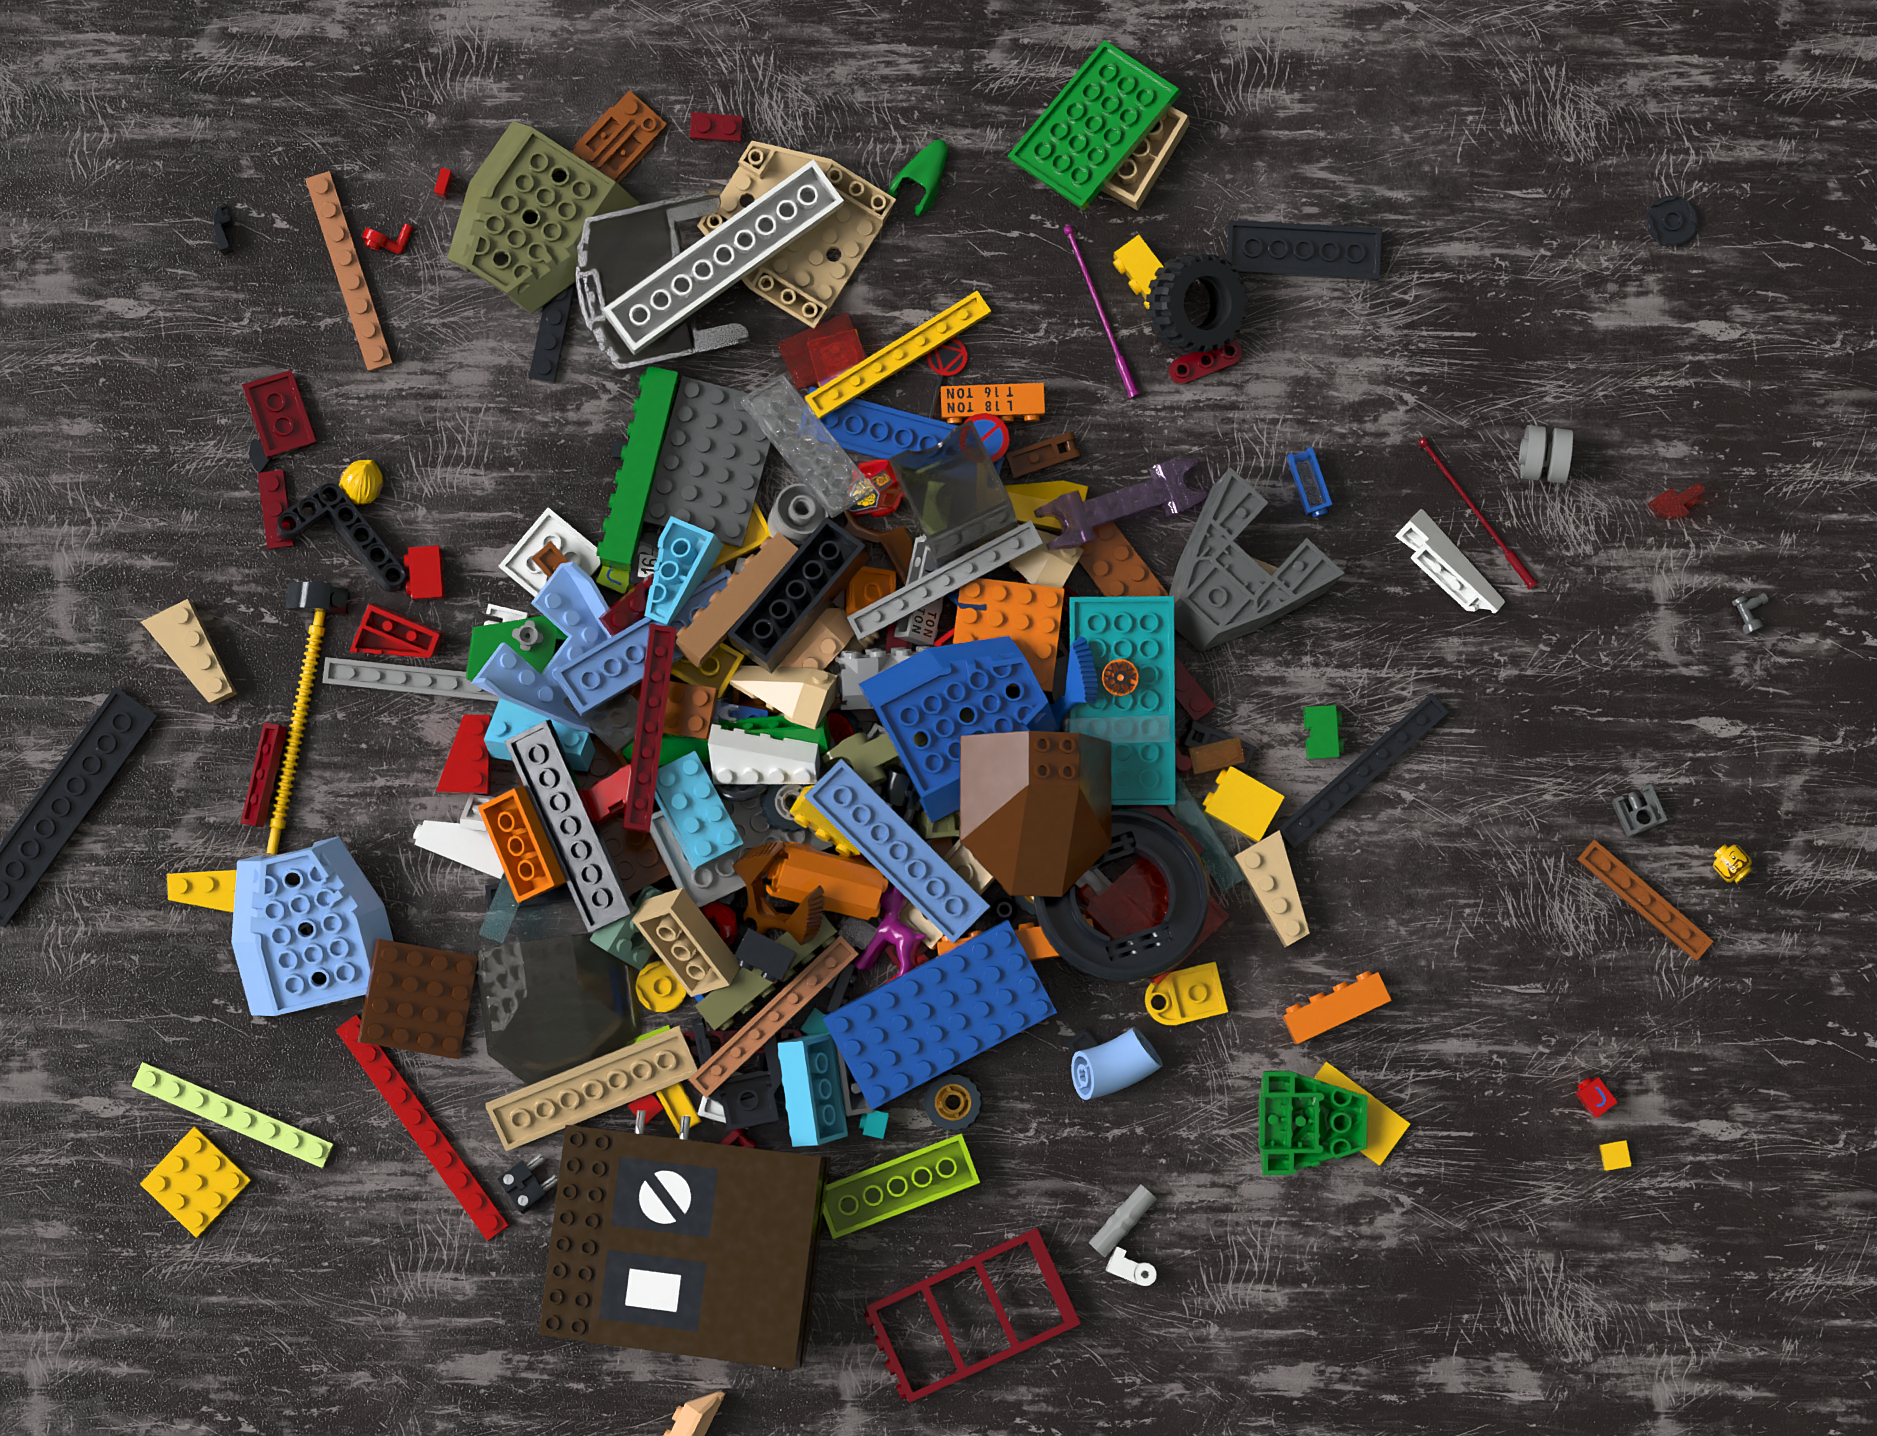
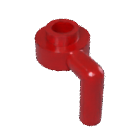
M404 223L396 242L369 228H365L362 239L365 240L364 245L371 249L379 251L381 247L396 254H401L414 227Z

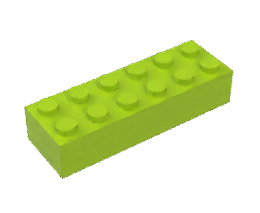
M962 1133L828 1184L826 1186L827 1194L826 1202L824 1201L823 1214L832 1238H839L980 1184Z

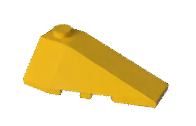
M1067 481L996 486V489L987 488L986 515L1021 524L1032 520L1037 528L1076 537L1088 486Z

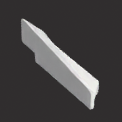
M1420 509L1396 534L1399 540L1416 551L1411 556V559L1466 611L1489 609L1492 613H1496L1505 603L1504 599L1424 510Z

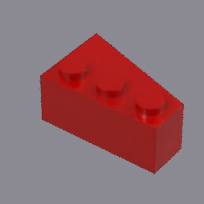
M371 603L367 606L349 652L432 658L436 656L445 632L376 603Z
M463 715L436 789L438 794L491 795L492 757L484 742L492 720L490 715Z
M631 764L622 767L608 778L604 777L598 780L590 789L582 790L597 826L625 811Z

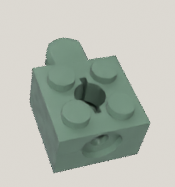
M645 886L634 904H632L635 912L595 930L590 941L641 971L654 948L632 919L644 900L664 893L653 886Z

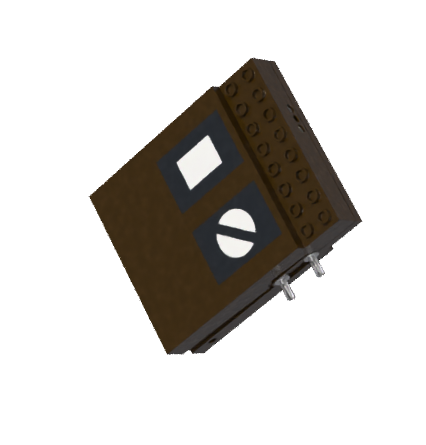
M644 1110L637 1111L635 1133L565 1125L538 1335L770 1366L774 1370H782V1368L795 1370L805 1367L824 1218L823 1209L824 1201L826 1202V1186L828 1185L831 1157L689 1140L691 1117L686 1115L682 1116L679 1138L643 1134L646 1111Z

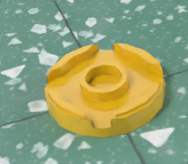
M664 961L648 964L640 971L636 981V993L639 1001L646 1008L655 1012H669L676 1009L684 1001L687 994L685 988Z

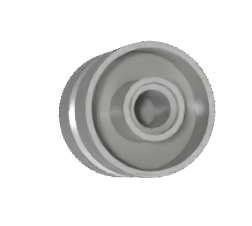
M1527 425L1519 452L1521 479L1538 481L1543 467H1546L1548 482L1565 484L1571 463L1573 431L1554 428L1550 442H1548L1545 427Z
M799 483L784 488L778 495L768 516L767 525L771 537L773 538L779 532L799 549L825 517L828 518L829 506L825 496L818 489L808 484Z

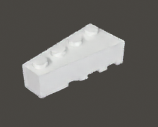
M712 724L708 748L713 784H816L818 782L820 770L818 744L784 738L782 741L773 739L770 735L760 733V736L745 734V730L734 728V731L721 729V725Z

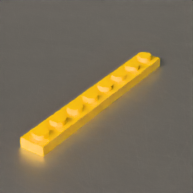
M975 291L805 396V401L817 419L820 420L989 316L991 310L979 292Z

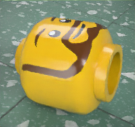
M1725 844L1714 854L1716 860L1713 863V868L1726 882L1735 881L1739 883L1752 871L1750 868L1752 860L1739 845H1732L1728 848Z

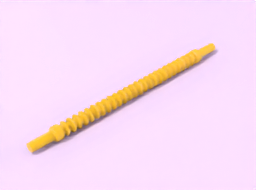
M315 612L313 625L309 626L308 633L311 636L307 638L309 645L305 646L308 648V651L304 652L306 659L302 660L305 666L301 667L303 670V674H300L302 680L298 681V684L301 685L300 688H297L299 695L295 696L298 701L294 703L296 710H292L295 716L291 717L293 724L289 725L292 728L288 732L290 739H286L289 745L285 746L287 753L283 755L286 759L282 761L284 768L280 769L283 771V774L279 775L281 782L277 783L280 789L276 790L278 797L274 798L277 800V803L273 804V807H275V811H272L274 818H271L269 822L271 832L266 852L269 854L277 855L281 831L286 826L284 817L288 815L285 813V810L289 809L287 802L291 801L288 799V796L292 795V792L289 790L293 788L291 781L295 780L292 777L293 773H296L294 766H298L295 760L299 759L297 752L301 751L298 746L302 744L300 737H304L301 731L305 730L303 723L307 722L304 717L308 715L306 708L310 707L307 705V702L311 701L309 694L313 693L310 687L314 686L312 683V679H315L313 673L317 672L314 668L315 665H318L316 658L320 657L317 652L321 650L319 644L323 643V641L320 639L325 634V628L323 627L325 612Z

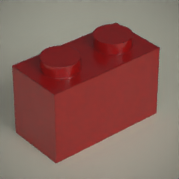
M439 545L409 547L408 554L404 555L405 570L410 572V580H406L407 596L411 595V599L414 602L445 599L442 548Z

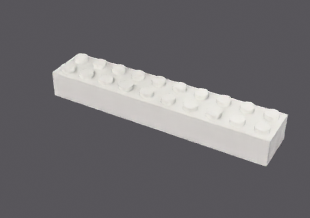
M813 159L603 309L604 315L635 355L843 207L844 200Z

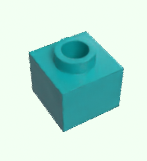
M876 1110L867 1114L863 1113L859 1126L860 1129H864L863 1135L884 1139L889 1113Z

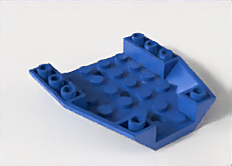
M1010 636L927 648L858 684L869 706H873L921 797L919 801L931 823L960 809V736L1021 731L1054 732L1057 728L1049 702L1025 656ZM1010 684L1017 685L1020 689V695L1016 699H1011L1006 694V687ZM964 708H969L974 713V719L970 723H965L960 719V711ZM922 732L926 734L928 738L926 746L918 747L913 741L915 733Z

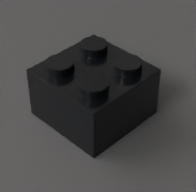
M748 928L734 957L739 959L737 962L739 966L751 972L755 967L763 971L760 975L761 977L776 984L777 980L784 981L797 953Z

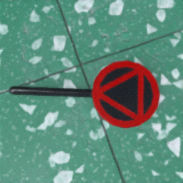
M951 338L927 353L929 367L939 374L928 415L930 419H933L944 376L958 374L967 362L966 348L956 338Z

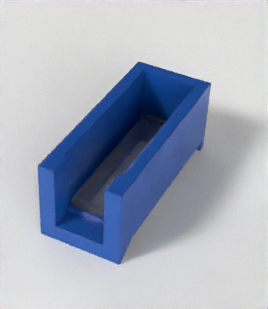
M1309 447L1305 452L1293 455V453L1288 454L1286 460L1305 515L1312 514L1313 518L1327 514V509L1331 508L1332 502L1313 447Z

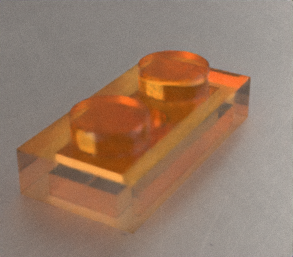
M1239 737L1188 749L1194 775L1245 763Z

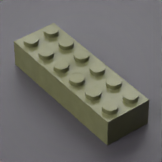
M821 915V926L818 928L819 931L812 941L801 946L788 932H785L775 941L797 953L783 981L784 983L796 974L794 969L802 963L806 966L817 957L814 952L821 947L827 949L836 940L834 936L838 932L824 915ZM742 967L738 970L729 986L712 991L697 1003L695 1007L715 1031L721 1029L724 1032L735 1023L733 1018L740 1012L742 1015H745L756 1006L754 1001L762 996L765 999L776 990L774 987L775 983L761 977L760 975L763 971L755 967L752 972Z

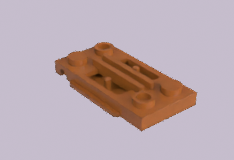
M629 90L614 107H610L575 144V149L571 153L619 184L653 148V141L667 127V123Z

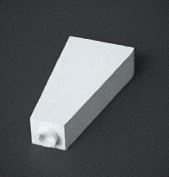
M424 820L423 825L418 824L413 835V839H416L415 845L504 880L506 875L487 829L486 831H470L467 828H460L458 823Z

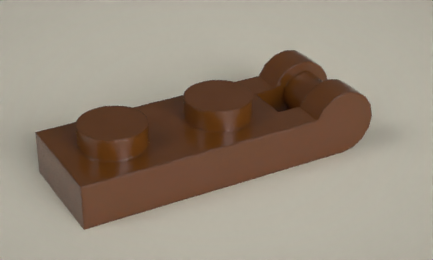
M1068 432L1006 453L1013 478L1016 479L1081 457L1080 449L1076 448L1074 443L1076 439L1074 432ZM1064 444L1067 452L1060 454L1057 446Z

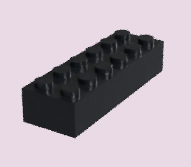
M825 517L729 630L727 636L731 644L772 674L870 558L866 545Z

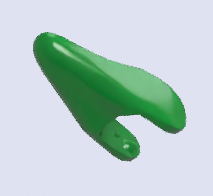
M938 139L919 152L894 177L890 184L888 195L893 198L896 197L902 180L910 178L921 184L926 190L921 203L915 206V215L921 216L927 212L933 205L938 193L947 159L948 144L944 140Z

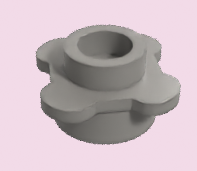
M531 620L526 621L525 625L519 629L515 628L512 632L513 638L519 641L521 644L520 648L523 651H529L532 645L543 641V635L538 633L535 623ZM527 633L530 634V638H526L525 635Z

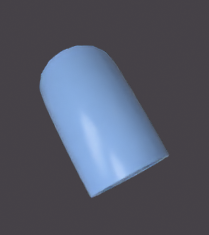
M1132 1027L1124 1034L1107 1043L1075 1052L1071 1065L1072 1079L1079 1096L1084 1100L1124 1089L1161 1068L1163 1063L1148 1039L1137 1028Z

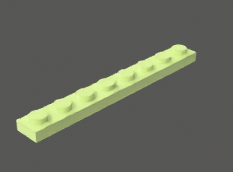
M142 1062L132 1084V1087L321 1168H324L334 1145L329 1141L145 1062Z

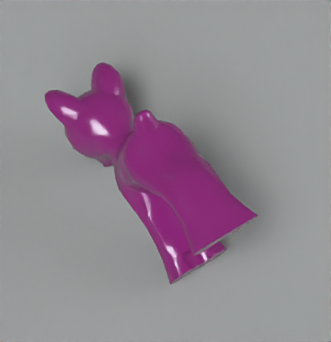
M889 883L886 891L881 893L879 900L881 907L886 912L885 917L870 944L853 965L862 970H865V968L873 970L880 954L890 942L896 945L901 963L900 971L897 975L899 977L917 967L916 956L921 940L925 939L927 935L919 934L900 920L901 911L907 904L908 898L892 883Z

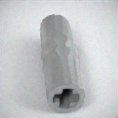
M1140 1184L1130 1197L1117 1208L1116 1212L1109 1217L1106 1224L1090 1240L1089 1244L1103 1257H1106L1118 1242L1128 1234L1130 1229L1137 1224L1142 1215L1157 1200L1156 1197Z

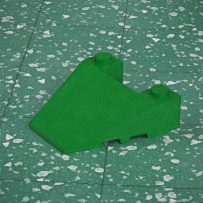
M546 616L473 627L466 679L471 682L474 680L501 643H506L541 674L554 656L555 643H564L568 636ZM531 620L535 623L538 633L543 635V641L532 645L529 651H523L520 648L521 644L519 641L513 638L512 632L515 628L519 629L525 625L526 621ZM527 633L525 637L530 638V634Z

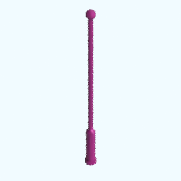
M1067 225L1064 228V233L1069 236L1116 355L1115 362L1127 389L1128 398L1131 399L1139 396L1141 393L1136 387L1125 356H1122L1074 238V228L1071 225Z

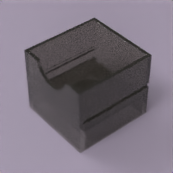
M972 420L952 429L942 442L931 448L921 451L906 450L888 458L897 486L936 568L952 562L1018 527L1009 495Z

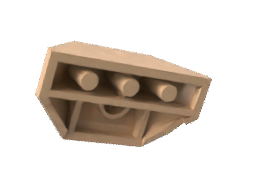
M827 608L778 667L823 670L847 645L855 633L845 611L839 608Z
M720 1390L687 1401L684 1407L678 1405L672 1417V1420L676 1421L672 1431L666 1429L663 1436H705L726 1392Z

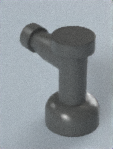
M1765 593L1749 600L1744 595L1732 601L1733 606H1737L1745 622L1743 626L1745 635H1749L1764 627L1762 621L1755 619L1750 610L1768 602V597Z

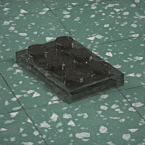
M627 690L582 717L568 696L564 699V704L616 755L620 754L634 742L639 702Z

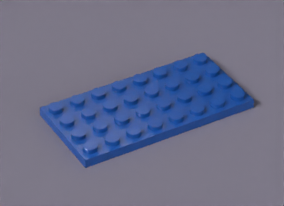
M1006 920L823 1016L822 1019L871 1110L1046 1019L1057 1013L1009 920Z

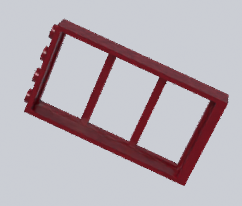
M1037 1227L866 1305L867 1312L863 1313L868 1326H874L878 1333V1336H875L874 1339L880 1352L885 1350L889 1359L885 1363L891 1376L897 1375L900 1383L896 1385L901 1399L907 1398L909 1403L1081 1324ZM1028 1241L1064 1323L1019 1343L982 1262ZM975 1266L1011 1347L966 1368L929 1286ZM922 1290L958 1372L913 1392L876 1310Z

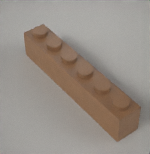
M778 532L773 538L768 536L760 545L761 551L756 556L751 554L743 564L744 569L739 574L734 572L726 582L727 587L723 591L717 590L709 600L711 602L706 609L700 608L692 618L694 620L689 627L683 626L676 634L675 649L697 668L728 637L727 633L797 552L798 548L781 533Z

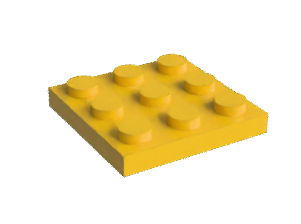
M193 1127L140 1185L198 1238L252 1179L197 1127Z

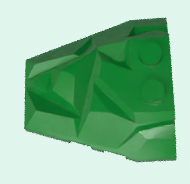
M1289 1070L1263 1071L1261 1089H1259L1258 1146L1262 1175H1291L1297 1173V1170L1308 1166L1314 1167L1320 1165V1162L1332 1158L1338 1159L1367 1149L1368 1097Z

